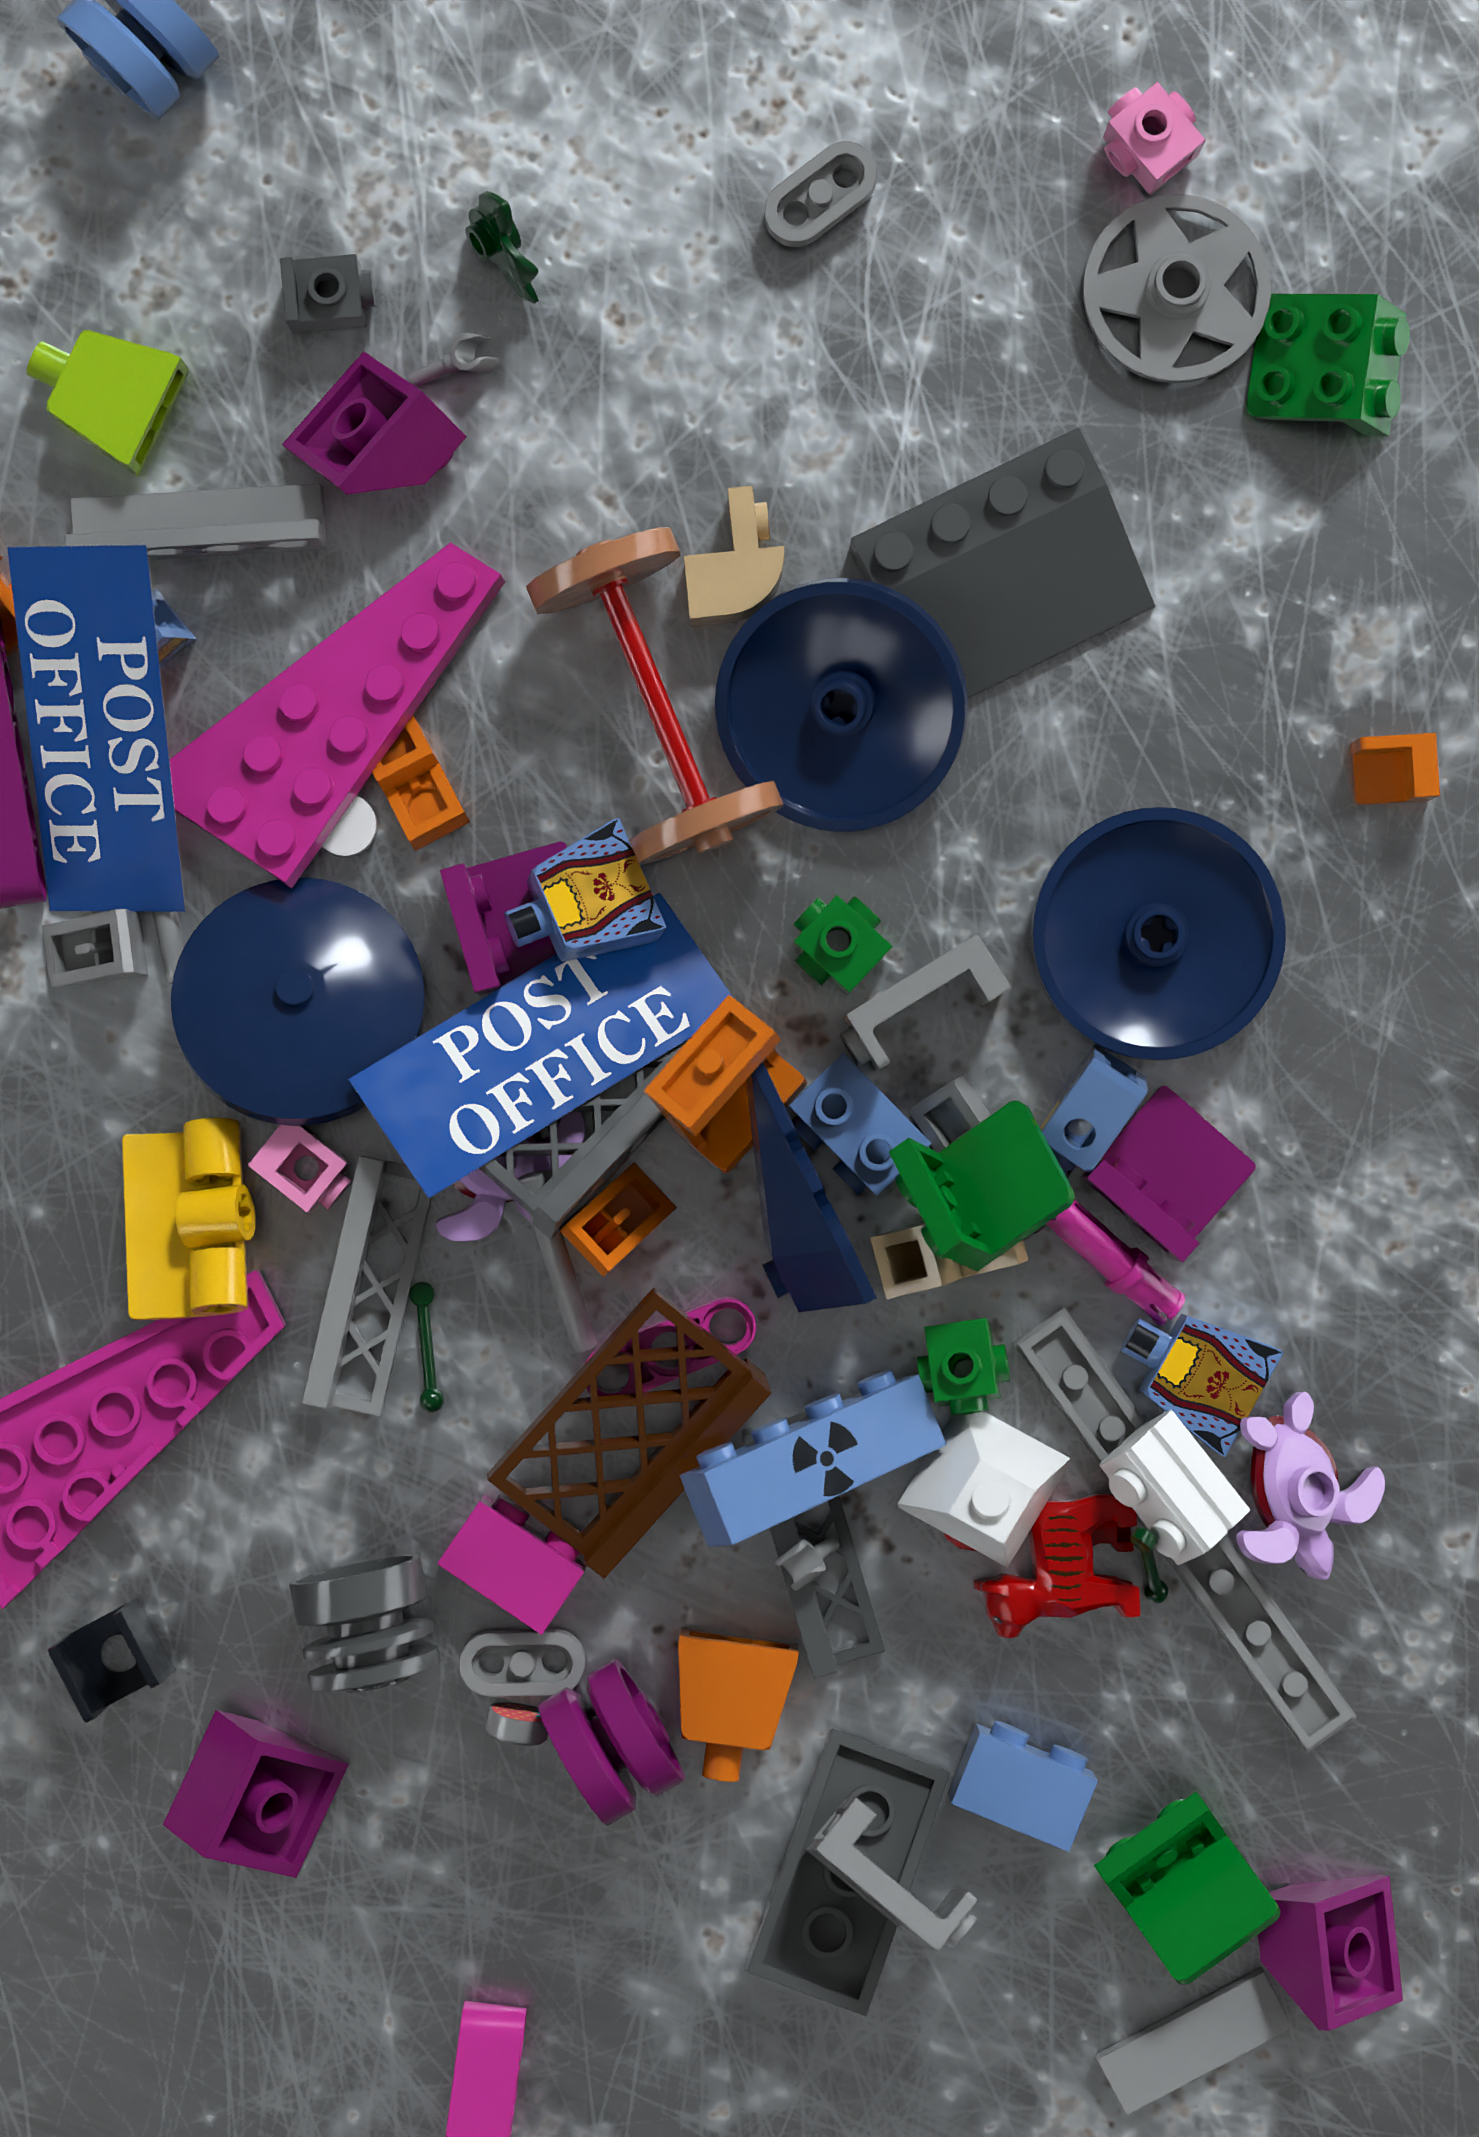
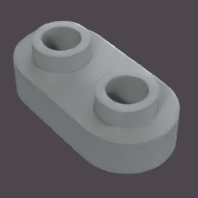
M841 141L834 143L774 187L767 197L764 213L765 224L770 235L785 246H806L864 204L872 195L877 178V167L871 153L865 147L855 142ZM847 169L855 174L857 181L851 187L842 188L834 182L833 176L839 170ZM791 207H799L806 212L807 220L801 225L794 226L786 222L784 213Z
M533 1629L483 1631L473 1636L467 1642L459 1660L460 1675L467 1687L479 1695L488 1697L554 1695L566 1687L573 1689L580 1682L586 1666V1654L581 1642L570 1632L561 1629H546L542 1635ZM556 1649L563 1652L567 1659L566 1666L559 1671L549 1670L543 1662V1655L547 1651ZM487 1651L498 1652L504 1660L503 1668L497 1672L486 1671L481 1665V1655Z

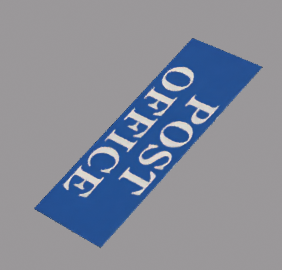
M147 545L7 547L49 910L110 911L128 909L133 912H185Z
M660 892L653 897L667 928L659 940L645 945L570 961H561L556 954L348 1079L428 1199L691 1038L729 994L731 995Z

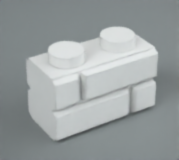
M1172 1409L1137 1428L1122 1442V1445L1117 1447L1099 1464L1109 1478V1488L1114 1497L1123 1505L1134 1509L1149 1528L1148 1531L1157 1538L1158 1544L1155 1546V1549L1164 1556L1172 1558L1177 1565L1209 1551L1228 1533L1229 1529L1233 1528L1250 1511V1508Z

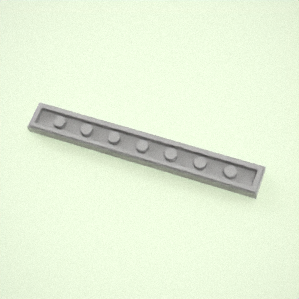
M1064 1307L1057 1310L1012 1343L1098 1464L1117 1447L1122 1445L1123 1441L1146 1422ZM1137 1514V1519L1142 1524L1144 1529L1149 1530V1528L1145 1525V1523ZM1227 1534L1209 1551L1183 1564L1177 1565L1172 1558L1164 1556L1306 1754L1357 1718Z

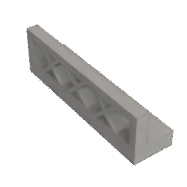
M321 483L71 498L73 534H64L65 546L147 545L148 560L327 549L324 495Z
M366 1155L359 1156L302 1399L303 1404L325 1409L335 1406L378 1417L382 1416L409 1300V1291L412 1287L432 1197L428 1199L420 1187L416 1208L394 1221L382 1202L381 1195L386 1174L416 1180L405 1164ZM379 1211L387 1226L373 1234ZM413 1218L407 1242L399 1226ZM392 1232L405 1253L404 1260L399 1271L380 1282L367 1261L369 1247L373 1242ZM363 1273H365L373 1287L359 1295ZM399 1279L393 1303L385 1287ZM378 1293L391 1314L389 1325L385 1332L366 1343L353 1322V1316L357 1304ZM350 1333L359 1348L344 1357ZM385 1340L379 1363L370 1348ZM362 1353L376 1374L371 1400L336 1392L342 1366Z

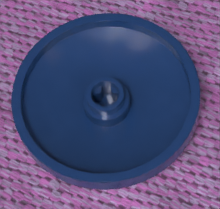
M829 578L798 585L774 597L757 610L740 628L729 645L719 669L715 692V718L720 741L730 765L746 787L774 781L784 804L776 813L807 827L834 832H852L882 826L901 818L923 803L937 789L953 765L963 742L968 715V693L961 662L954 646L935 619L910 598L878 583L851 578Z
M1165 807L1141 808L1117 814L1095 824L1069 844L1055 860L1040 887L1034 906L1031 927L1032 953L1039 980L1048 999L1062 1018L1080 1035L1110 1052L1125 1057L1156 1061L1173 1060L1208 1051L1226 1042L1248 1025L1262 1009L1277 982L1283 963L1286 943L1285 914L1278 888L1269 869L1254 849L1237 833L1220 822L1192 811Z
M299 878L293 888H290L280 880H272L245 889L230 897L205 917L194 930L182 950L174 972L171 989V1013L176 1037L187 1063L204 1087L217 1099L243 1115L260 1121L279 1125L304 1126L337 1120L355 1113L366 1106L348 1079L421 1036L425 1017V988L418 956L410 939L395 918L373 899L351 887L324 879Z

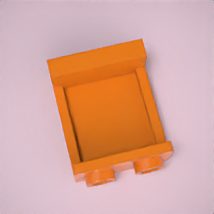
M729 994L643 1091L685 1142L721 1172L729 1173L753 1146L746 1088L747 1078L763 1061L785 1108L805 1088L807 1080L803 1074L785 1061L775 1050V1047L781 1041L777 1033Z

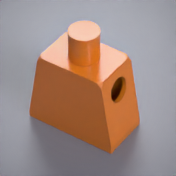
M680 1628L678 1655L681 1737L686 1740L706 1742L702 1770L703 1777L717 1781L737 1782L740 1778L743 1749L770 1750L798 1663V1644Z

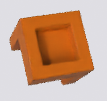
M1436 733L1360 737L1350 743L1354 802L1357 805L1423 802L1440 796Z

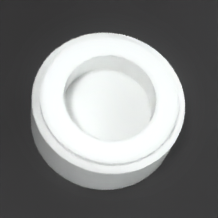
M356 796L322 847L340 857H354L369 849L375 841L378 832V821L373 808L364 799Z

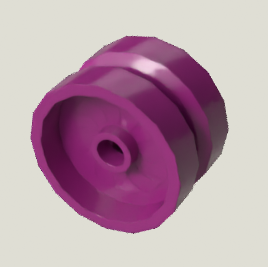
M616 1658L588 1674L587 1692L597 1715L594 1714L580 1694L568 1687L560 1690L538 1705L542 1722L561 1761L590 1808L600 1821L607 1826L631 1813L636 1808L637 1794L626 1768L629 1769L645 1791L656 1797L685 1781L683 1769L659 1715L623 1664Z

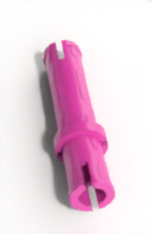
M1075 1199L1068 1209L1046 1223L1056 1235L1107 1279L1105 1285L1115 1294H1125L1143 1309L1157 1325L1167 1323V1318L1162 1314L1163 1312L1172 1320L1181 1310L1185 1302V1295L1161 1277L1147 1263L1149 1257L1138 1247H1128Z

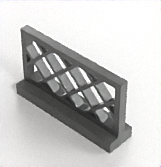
M688 1040L678 1045L669 1055H662L634 1072L635 1091L628 1098L600 1099V1094L572 1110L571 1112L592 1111L593 1134L586 1142L558 1143L556 1120L548 1125L549 1143L517 1144L498 1156L505 1157V1168L493 1159L479 1169L533 1216L532 1224L552 1240L666 1120L643 1090ZM657 1067L644 1080L643 1068ZM601 1111H614L602 1124ZM550 1155L551 1178L535 1195L514 1177L513 1156ZM558 1155H572L559 1169Z

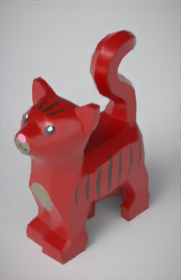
M1093 1493L1069 1502L1048 1500L1028 1533L1033 1577L1027 1579L1010 1574H999L993 1577L973 1580L974 1589L983 1593L986 1615L992 1621L997 1635L1006 1639L1015 1638L1020 1635L1027 1624L1038 1617L1072 1618L1101 1607L1114 1606L1121 1617L1134 1618L1141 1616L1140 1587L1134 1586L1133 1582L1117 1578V1576L1097 1575L1093 1572V1546L1105 1543L1110 1544L1117 1552L1134 1551V1546L1130 1541V1527L1137 1526V1513L1134 1509L1120 1503L1113 1494ZM944 1533L946 1539L959 1549L977 1551Z

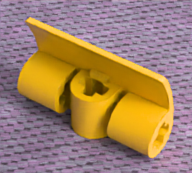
M216 1117L201 1118L186 1122L183 1125L184 1132L126 1134L123 1136L128 1314L130 1318L134 1320L180 1319L233 1314L248 1309L245 1241L251 1240L254 1236L256 1216L252 1196L248 1188L243 1185L241 1128L238 1120Z

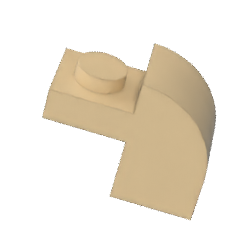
M753 486L728 488L733 551L684 556L691 627L744 620L770 601L780 584L784 566V546L759 548L758 541L770 540L767 502L754 503Z
M924 1221L870 1238L886 1299L944 1286L964 1277L1028 1261L1023 1240L978 1272L948 1258L940 1259L931 1251L922 1236L921 1228L925 1226Z

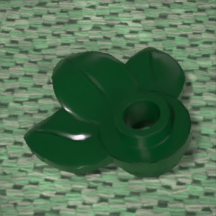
M485 191L479 195V205L469 211L470 225L465 229L469 244L483 261L490 259L499 266L508 283L521 298L535 304L539 299L531 282L539 270L517 250L521 247V238L512 220V212L508 201L495 193Z

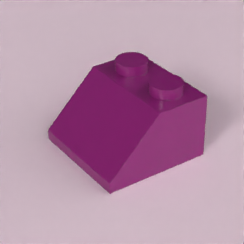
M215 1710L163 1822V1826L204 1858L297 1878L349 1763L262 1721Z

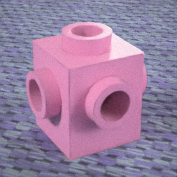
M1156 82L1143 94L1137 87L1131 89L1107 112L1112 119L1108 122L1103 139L1107 142V145L1104 147L1105 154L1112 165L1123 176L1128 177L1132 173L1149 195L1197 158L1206 141L1193 125L1196 117L1189 104L1175 91L1168 94L1159 82Z

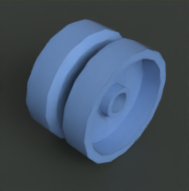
M73 0L56 17L60 27L82 51L84 58L110 85L122 95L129 97L154 119L160 120L180 99L177 82L159 61L160 59L180 75L199 79L219 58L218 51L209 38L174 0H105L117 14L116 16L95 0Z

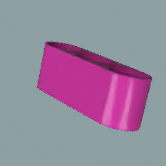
M721 1297L685 1311L689 1317L710 1334H712L709 1325L710 1320L716 1312L725 1308L735 1309L740 1312L746 1320L745 1333L736 1342H721L736 1355L747 1349L755 1337L756 1321L754 1313L749 1305L739 1298ZM668 1319L638 1330L640 1350L652 1349L654 1339L662 1333H676L675 1325ZM684 1333V1340L687 1345H698ZM631 1339L620 1351L632 1350ZM598 1347L597 1349H595L594 1351H592V1353L590 1354V1356L588 1357V1359L586 1360V1362L591 1358V1356H592L600 1347ZM713 1356L686 1358V1373L688 1375L719 1361ZM657 1361L641 1362L643 1392L678 1379V1365L669 1367ZM633 1363L626 1364L630 1374L626 1385L620 1389L608 1390L597 1383L598 1396L635 1393ZM588 1386L586 1390L590 1394V1388Z
M464 2000L445 2137H511L527 2008Z

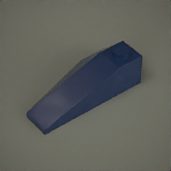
M762 1061L747 1078L746 1088L763 1235L767 1248L773 1258L762 1264L764 1271L778 1299L790 1293L798 1312L860 1305L877 1299L876 1294L842 1224L826 1196L822 1182L799 1140V1135Z

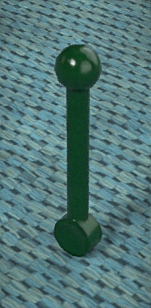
M418 1282L411 1287L409 1297L411 1302L417 1306L424 1379V1391L420 1395L419 1402L423 1410L434 1413L439 1411L444 1404L443 1394L437 1389L429 1307V1304L434 1300L435 1291L429 1283Z
M1137 1527L1130 1536V1541L1141 1553L1148 1582L1144 1589V1595L1151 1603H1162L1167 1599L1169 1588L1159 1578L1153 1553L1158 1540L1148 1530Z

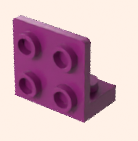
M559 841L472 867L462 863L440 870L472 986L476 994L482 995L496 991L557 954L549 936L518 948L508 931L504 912L534 901L527 885V879L531 870L567 848L564 842Z
M1160 1086L1120 1131L1091 1173L1085 1171L1081 1178L1170 1257L1184 1262L1200 1244L1195 1239L1197 1235L1254 1172L1256 1165L1168 1086Z

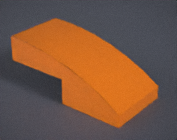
M413 714L383 759L372 770V773L388 799L413 849L417 851L468 824L470 820Z

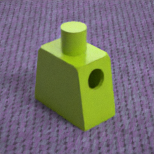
M83 330L80 333L70 354L44 341L39 342L29 359L26 369L27 376L54 388L46 405V410L54 419L137 476H139L189 372L181 357L172 353L90 330Z

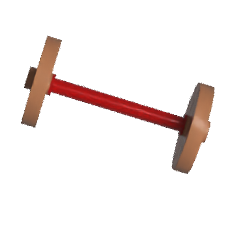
M654 528L613 541L605 540L579 551L576 554L577 556L537 576L526 586L537 614H550L599 598L602 599L687 807L681 811L682 813L662 821L629 839L639 865L653 863L695 847L698 854L718 848L734 840L732 832L748 826L783 807L784 804L774 781L750 786L719 798H709L624 588L653 575L680 557V550L671 528Z

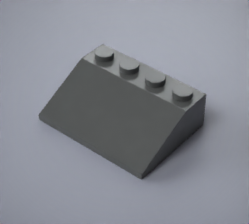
M1079 427L852 537L850 541L849 551L864 580L881 584L910 598L935 619L954 646L961 662L968 698L1155 608L1154 601L1107 483Z

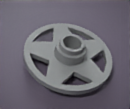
M1169 194L1148 198L1132 205L1117 215L1096 240L1088 257L1083 277V302L1086 317L1092 332L1103 349L1116 362L1129 371L1147 379L1166 383H1186L1202 380L1216 375L1235 363L1249 349L1261 331L1268 313L1271 297V279L1267 259L1251 229L1241 218L1224 206L1209 199L1186 194ZM1167 210L1196 212L1221 223L1225 228L1189 242ZM1133 222L1137 262L1098 274L1099 266L1108 246L1125 227ZM1247 254L1252 263L1256 282L1254 312L1252 316L1224 286ZM1100 310L1140 319L1139 358L1114 338ZM1192 333L1232 346L1228 351L1206 363L1183 368H1172Z

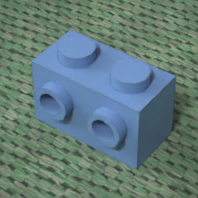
M844 1053L788 1106L797 1115L791 1121L798 1135L814 1151L824 1143L841 1160L832 1169L858 1196L866 1188L875 1196H878L895 1180V1176L899 1172L889 1151L901 1142L910 1138L926 1147L932 1144Z
M994 1721L991 1729L976 1723L948 1791L951 1804L1070 1852L1098 1783L1093 1771L1085 1768L1088 1759L1079 1753L1053 1744L1050 1753L1028 1745L1026 1743L1029 1739V1734L1000 1721Z

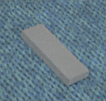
M1261 1967L1095 2055L1127 2116L1294 2027Z

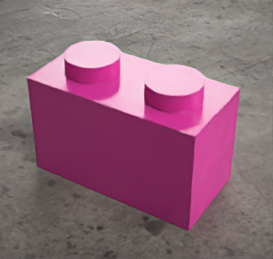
M501 1494L498 1495L495 1501L483 1495L437 1564L542 1635L584 1574L587 1565L578 1559L580 1553L553 1531H550L547 1537L526 1524L530 1514L521 1506Z

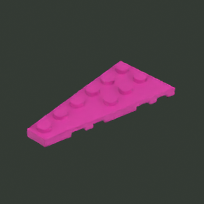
M450 542L170 758L175 812L290 888H293L372 774V770L383 759L505 584L502 575Z
M260 1270L247 1274L248 1309L245 1311L206 1317L156 1320L0 1399L1 1609L7 1607L287 1326Z

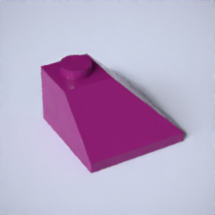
M363 351L283 442L282 446L343 493L349 495L426 484L437 471L449 463L454 451L467 436L423 391Z
M1374 1875L1291 1884L1269 1892L1280 1908V1916L1276 1922L1258 1934L1260 1961L1318 2030H1333L1403 2001L1390 1876Z

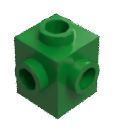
M836 895L828 905L818 897L793 924L801 932L793 942V945L801 951L794 960L796 964L819 985L822 986L830 978L847 995L893 946L875 930L882 921L855 896L848 903H845ZM832 931H841L848 937L849 947L844 951H834L828 946L826 936Z
M981 1318L924 1327L928 1355L917 1356V1365L925 1392L933 1393L934 1402L939 1407L950 1406L951 1416L988 1411L987 1400L1001 1398L999 1383L1010 1382L1005 1344L994 1345L989 1320ZM964 1360L973 1362V1370L968 1376L964 1378L955 1377L954 1370L959 1362Z

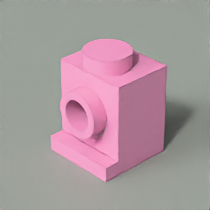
M279 1125L248 1164L251 1169L307 1213L313 1212L319 1203L329 1210L352 1182L343 1174L351 1162L305 1125ZM307 1155L315 1158L319 1165L318 1174L311 1180L301 1178L297 1172L298 1161Z

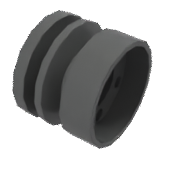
M420 1555L393 1556L349 1564L310 1574L289 1583L297 1625L327 1626L329 1634L326 1637L313 1641L302 1649L303 1657L306 1660H334L333 1663L318 1667L307 1674L310 1691H346L355 1693L380 1689L404 1682L416 1673L440 1664L441 1658L438 1645L409 1646L408 1642L432 1634L435 1630L433 1620L403 1619L402 1609L413 1606L428 1596Z

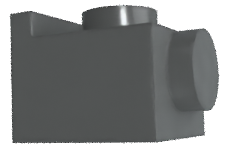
M357 254L293 260L292 257L280 258L285 321L293 334L367 327L365 308L376 307L375 285L372 269L362 270ZM336 280L339 282V289L334 296L324 298L317 294V286L321 281Z

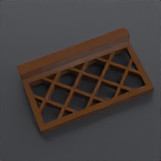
M653 1287L487 1473V1479L582 1554L585 1564L605 1579L685 1490L679 1475L699 1467L697 1455L727 1443L772 1392L766 1375L760 1368L747 1358L742 1360ZM657 1310L675 1325L677 1346L640 1350L638 1330ZM684 1333L698 1345L685 1346ZM631 1339L632 1350L620 1351ZM713 1356L728 1368L713 1386L687 1388L686 1358ZM678 1360L679 1389L643 1392L641 1362ZM633 1363L635 1393L598 1396L596 1377L607 1365ZM589 1386L590 1397L578 1398ZM700 1400L689 1412L688 1401ZM680 1402L682 1421L672 1432L646 1435L644 1405ZM636 1406L638 1435L601 1439L599 1409ZM591 1410L593 1440L556 1443L555 1423L565 1412ZM548 1432L549 1444L536 1445ZM658 1446L647 1459V1447ZM639 1448L640 1468L631 1478L604 1481L603 1451ZM594 1452L596 1482L559 1485L557 1456ZM550 1456L552 1486L524 1488L509 1476L523 1459ZM616 1493L606 1504L605 1494ZM597 1495L599 1513L582 1532L562 1518L560 1498ZM553 1499L554 1511L541 1500Z

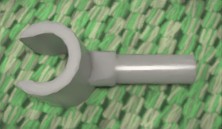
M471 333L459 334L451 345L450 354L443 356L441 360L408 374L409 382L418 388L458 370L478 373L491 372L496 368L499 361L498 358L484 356L475 359L474 356L477 346L491 338Z
M830 1536L817 1545L812 1546L807 1540L802 1539L775 1559V1565L777 1567L782 1565L787 1569L794 1580L791 1587L793 1590L798 1591L825 1571L826 1567L823 1559L838 1550L840 1546L839 1541L836 1537Z

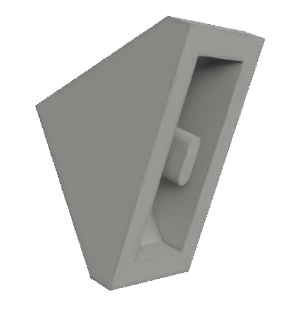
M115 909L42 926L50 988L148 976L139 913L128 909Z

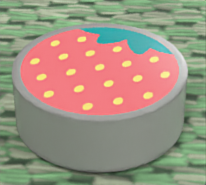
M499 1702L489 1706L485 1730L491 1737L505 1743L522 1746L540 1745L547 1740L548 1733L537 1707L512 1702Z

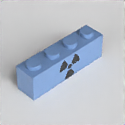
M892 1369L874 1374L857 1383L860 1393L843 1401L839 1393L824 1397L805 1406L804 1409L807 1417L789 1425L786 1418L777 1419L752 1430L751 1435L754 1442L735 1450L732 1442L697 1455L699 1467L679 1476L707 1546H729L739 1543L946 1446L947 1444L919 1375L895 1378Z

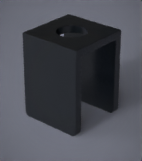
M139 1598L73 1631L47 1649L85 1723L95 1719L112 1703L144 1686L149 1685L152 1689L160 1685L176 1670ZM114 1635H122L136 1660L135 1665L126 1671L113 1670L103 1659V1646L107 1639Z

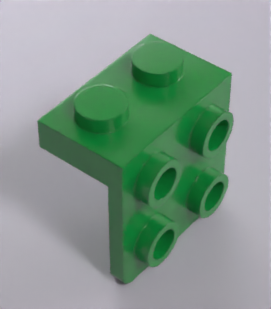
M1271 294L1268 313L1262 329L1256 337L1247 411L1250 415L1261 420L1342 421L1365 436L1389 437L1392 418L1397 415L1401 403V390L1397 379L1400 357L1406 353L1410 340L1409 324L1406 320L1407 313L1379 294Z
M1017 1100L1010 1101L939 1153L910 1138H907L889 1151L899 1172L895 1176V1183L907 1202L918 1209L925 1223V1226L921 1228V1233L928 1247L940 1259L948 1258L977 1272L1068 1209L1074 1202V1191L1027 1105Z
M1197 1791L1186 1799L1176 1800L1168 1804L1161 1810L1153 1823L1135 1836L1125 1837L1117 1841L1109 1848L1106 1856L1093 1865L1128 1912L1171 1976L1181 1985H1187L1195 1981L1276 1922L1280 1916L1278 1904L1227 1836Z

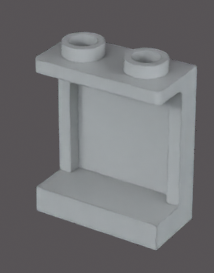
M978 933L843 1017L848 1029L843 1031L840 1037L858 1066L869 1061L874 1070L877 1071L891 1063L874 1036L873 1029L959 975H963L981 1006L1011 989Z
M858 1798L844 1799L809 1842L805 1850L922 1948L938 1951L942 1945L954 1948L976 1921V1917L969 1911L978 1899L969 1891L952 1889L934 1913L931 1912L852 1846L877 1814Z

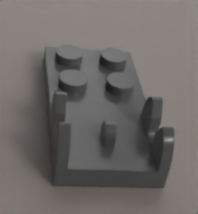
M833 1728L830 1729L781 1870L776 1876L767 1896L764 1909L765 1914L760 1929L755 1934L749 1947L744 1971L867 2016L897 1926L814 1858L805 1848L844 1799L858 1798L877 1815L852 1846L909 1892L951 1772Z

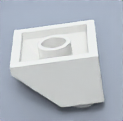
M985 1412L951 1416L942 1430L947 1445L926 1456L899 1500L898 1508L1008 1568L1070 1465L1071 1458Z

